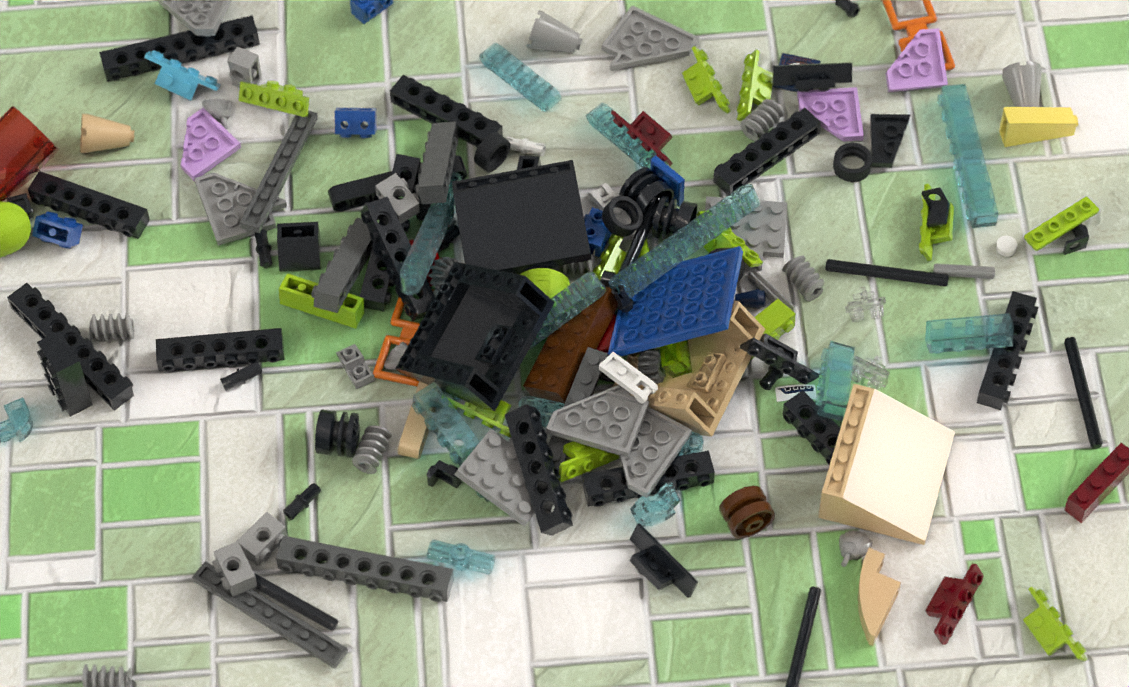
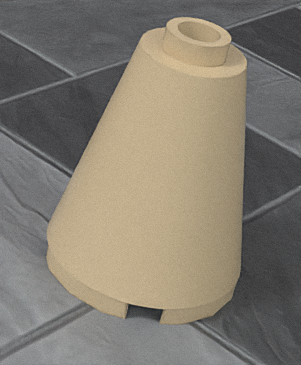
M87 113L82 114L80 153L130 146V142H134V130H131V126Z

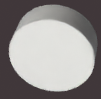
M1002 236L997 240L996 250L1002 256H1012L1017 250V241L1011 236Z

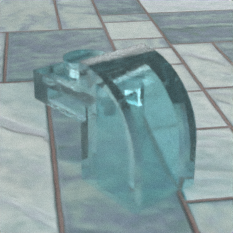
M23 397L4 405L8 420L0 423V443L7 442L17 436L19 442H22L30 435L33 428V420Z
M665 483L654 496H648L647 498L641 496L630 510L637 524L653 526L675 515L674 508L681 500L673 484Z

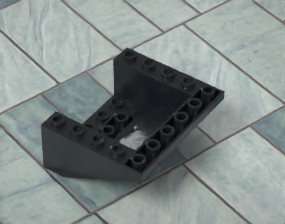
M573 160L452 182L465 264L521 274L536 268H549L592 260Z
M455 262L395 369L404 375L475 406L495 411L555 302L524 275Z

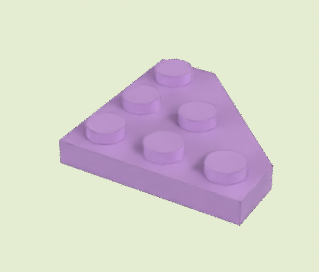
M939 28L918 31L885 73L888 92L941 88L948 85Z
M857 87L837 88L828 91H797L799 111L806 108L821 122V127L842 141L863 140L864 134Z
M202 108L187 118L181 168L195 181L194 178L204 175L241 148V144Z

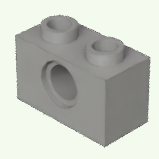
M237 47L227 60L232 85L240 88L241 81L259 85L262 80L258 54Z
M396 173L375 185L376 195L379 199L388 196L400 224L420 212L419 198L415 193L412 194L409 191V186L405 179H400ZM397 196L404 197L401 200L395 199Z
M266 512L237 541L245 556L258 566L262 561L265 562L269 559L272 552L277 547H280L282 537L288 535L286 526ZM261 539H268L265 542H260Z
M238 541L214 551L215 560L212 563L217 573L221 572L223 587L225 590H230L233 597L257 587L255 574ZM232 568H237L236 571H229Z

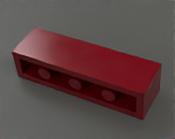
M1121 442L1067 498L1064 511L1082 523L1129 474V448Z

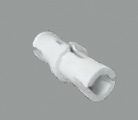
M506 137L510 142V150L521 152L524 155L528 153L544 156L546 144L536 143L526 138L522 140Z

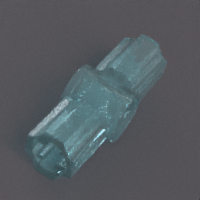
M432 539L428 547L427 559L453 565L459 571L469 569L490 575L494 568L495 555L472 550L464 543L453 545ZM460 555L466 556L465 558H462V559L456 558V557H458V556H460Z

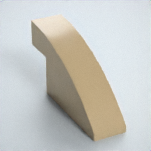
M868 548L859 580L858 611L865 637L869 645L873 646L899 594L901 582L879 573L884 564L885 554Z

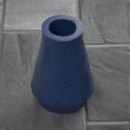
M755 289L735 294V301H739L744 307L760 309L766 306L765 290Z

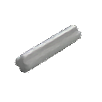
M936 263L933 267V273L947 274L951 277L993 279L995 277V268Z
M753 270L748 274V280L758 289L765 290L766 297L772 303L779 299L795 312V306L757 270Z

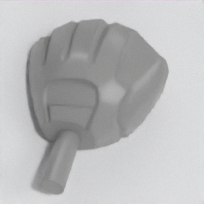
M219 98L204 100L202 102L204 109L214 118L221 120L222 126L228 130L226 119L229 118L231 113V101Z
M401 342L400 345L392 349L384 367L389 370H396L395 368L408 345Z
M848 531L840 535L839 547L842 557H844L841 565L846 567L849 560L859 559L866 555L868 548L872 547V541L865 533Z

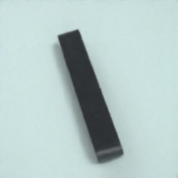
M455 155L450 184L453 181L464 180L468 175L463 159L459 155ZM392 171L332 186L328 190V195L333 210L342 212L379 200L376 195L375 185L390 177ZM404 177L405 180L411 179L409 177Z

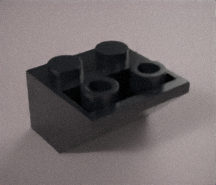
M319 223L277 224L279 271L321 269Z

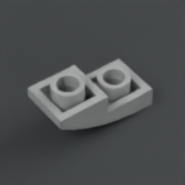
M355 344L336 352L345 372L356 389L375 381L374 374L365 363L364 356Z

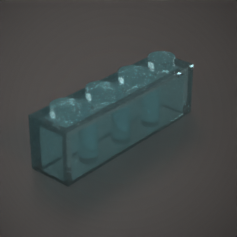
M1010 313L926 321L925 342L929 353L1013 346L1014 325Z
M830 341L828 348L823 349L821 360L824 363L821 364L819 375L822 378L819 379L817 390L820 393L817 394L815 405L818 406L817 415L842 421L849 401L855 347Z

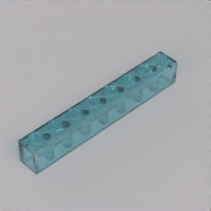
M966 84L942 86L941 94L938 95L939 107L942 106L943 109L941 113L943 123L946 122L947 125L945 129L947 139L950 138L951 141L949 148L951 155L955 157L953 161L954 170L959 173L958 186L959 188L962 187L963 190L962 202L967 206V221L971 222L972 228L996 226L999 214Z

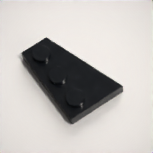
M870 114L872 168H892L911 114Z

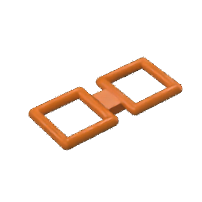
M882 0L893 30L905 29L908 37L898 40L901 52H903L919 30L928 29L926 24L937 21L931 0H922L928 16L898 22L891 1ZM939 30L943 56L946 62L945 70H953L955 68L954 60L944 34Z
M398 297L390 323L392 326L402 328L400 337L385 336L373 374L378 379L418 387L419 381L416 379L382 371L391 344L400 345L401 342L409 345L410 340L420 325L417 322L400 319L404 303Z

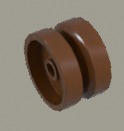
M755 485L736 490L727 496L719 506V512L723 519L728 522L731 534L739 539L761 532L775 518V512L771 505L766 502L763 490Z

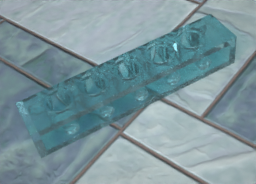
M434 381L413 395L412 407L418 415L421 414L427 428L430 431H434L438 436L439 444L443 448L446 447L450 452L449 456L453 463L461 466L480 441ZM436 407L439 411L434 413L429 408ZM447 423L452 428L444 429L441 425ZM461 440L464 442V445L458 446L454 441ZM475 490V492L480 498H484L486 502H489L488 499H486L484 496H482Z

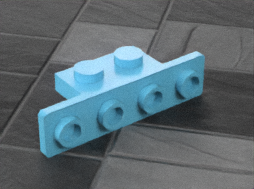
M149 51L144 57L162 66L155 82L156 85L190 101L199 83L215 91L221 86L214 77H204L194 68L189 67L187 69L181 66V63L177 60L163 58V54L160 52Z

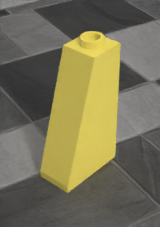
M1004 107L999 133L1004 147L1074 135L1075 129L1078 127V118L1073 114L1070 107Z

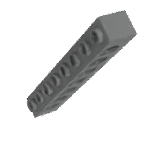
M288 536L282 537L276 556L278 569L290 573L294 571L308 577L319 576L329 581H344L349 585H365L370 589L380 588L390 593L396 594L400 592L415 598H430L435 602H448L454 581L452 568ZM300 556H304V557H305V558L302 559V560H298V559H297V558L300 557ZM322 560L327 561V562L324 563V564H319V563H318L319 561H322ZM341 565H348L345 568H339ZM362 569H369L367 572H360ZM384 573H390L389 576H381ZM405 577H411V578H412L411 580H408V581L402 580V579L405 578ZM427 581L433 582V583L430 584V585H425V584H424V583L427 582Z

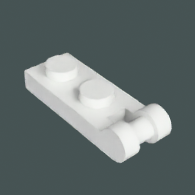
M607 183L600 185V188L588 192L590 200L596 203L602 211L613 198L618 196ZM617 207L613 208L615 217L619 222L624 225H632L631 218L626 211Z
M614 352L599 364L601 372L635 396L636 400L642 404L648 400L650 394H654L658 390V386L651 379ZM642 385V386H644L645 388H644L643 390H641V389L639 388V386Z

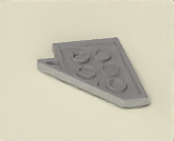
M158 0L161 6L195 35L206 37L215 36L232 1Z
M631 6L602 44V50L615 56L610 64V70L613 71L689 56L692 52L691 48L699 43V37L637 7Z
M214 172L194 178L218 246L255 234L253 231L240 228V222L257 189ZM277 198L262 229L268 231L277 228L272 212L286 208V200Z
M706 196L705 211L711 210L715 212L718 218L724 224H727L737 237L742 238L745 241V245L755 251L762 261L763 256L784 257L788 202ZM762 265L756 267L758 270L762 271Z
M617 385L553 411L546 428V433L629 457L649 407V401L647 400L642 404L634 396H630L631 393Z
M648 407L629 457L619 455L628 488L647 498L692 435V430Z
M490 429L454 475L525 527L535 512L512 438L506 441Z

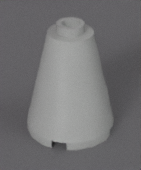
M538 10L537 14L541 16L540 19H535L529 40H532V44H527V48L574 53L575 49H580L583 39L579 38L580 34L545 12Z
M1026 61L1027 65L1020 66V62L1005 67L1002 70V78L1014 106L1039 107L1042 72L1040 64Z

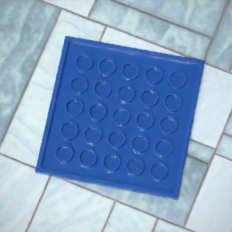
M741 246L630 275L625 291L629 298L634 301L633 309L626 313L618 309L608 355L614 352L621 357L728 330L743 256Z

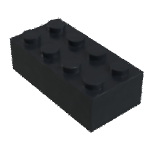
M59 330L38 341L39 351H37V355L45 372L44 376L48 382L47 386L53 396L56 395L58 398L57 403L61 410H66L71 417L92 406L80 361L61 331Z

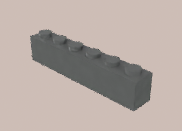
M456 122L432 123L431 131L427 133L428 142H425L426 152H423L424 163H421V173L418 174L419 184H416V195L420 197L421 204L446 203L459 140Z
M356 218L353 225H349L346 237H342L339 249H335L333 260L328 262L326 272L321 274L318 286H314L312 290L314 307L338 313L368 260L374 242L370 238L367 224H364L361 218Z

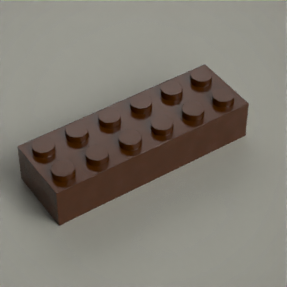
M581 282L575 283L523 385L534 400L559 405L565 404L587 348L597 349L618 307L610 287Z

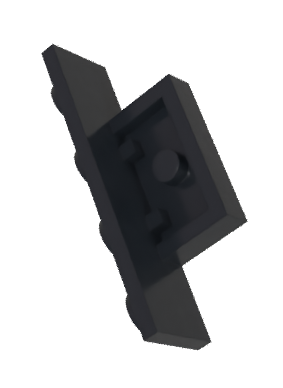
M852 62L773 66V86L793 85L800 92L810 91V88L828 91L830 87H835V83H852Z
M766 333L762 335L760 341L753 337L740 345V349L746 351L749 355L755 356L767 365L775 367L800 383L808 384L819 378L817 372L797 362L798 351Z
M640 523L637 524L630 540L640 549V552L633 554L629 561L658 590L674 584L687 598L691 597L698 581Z

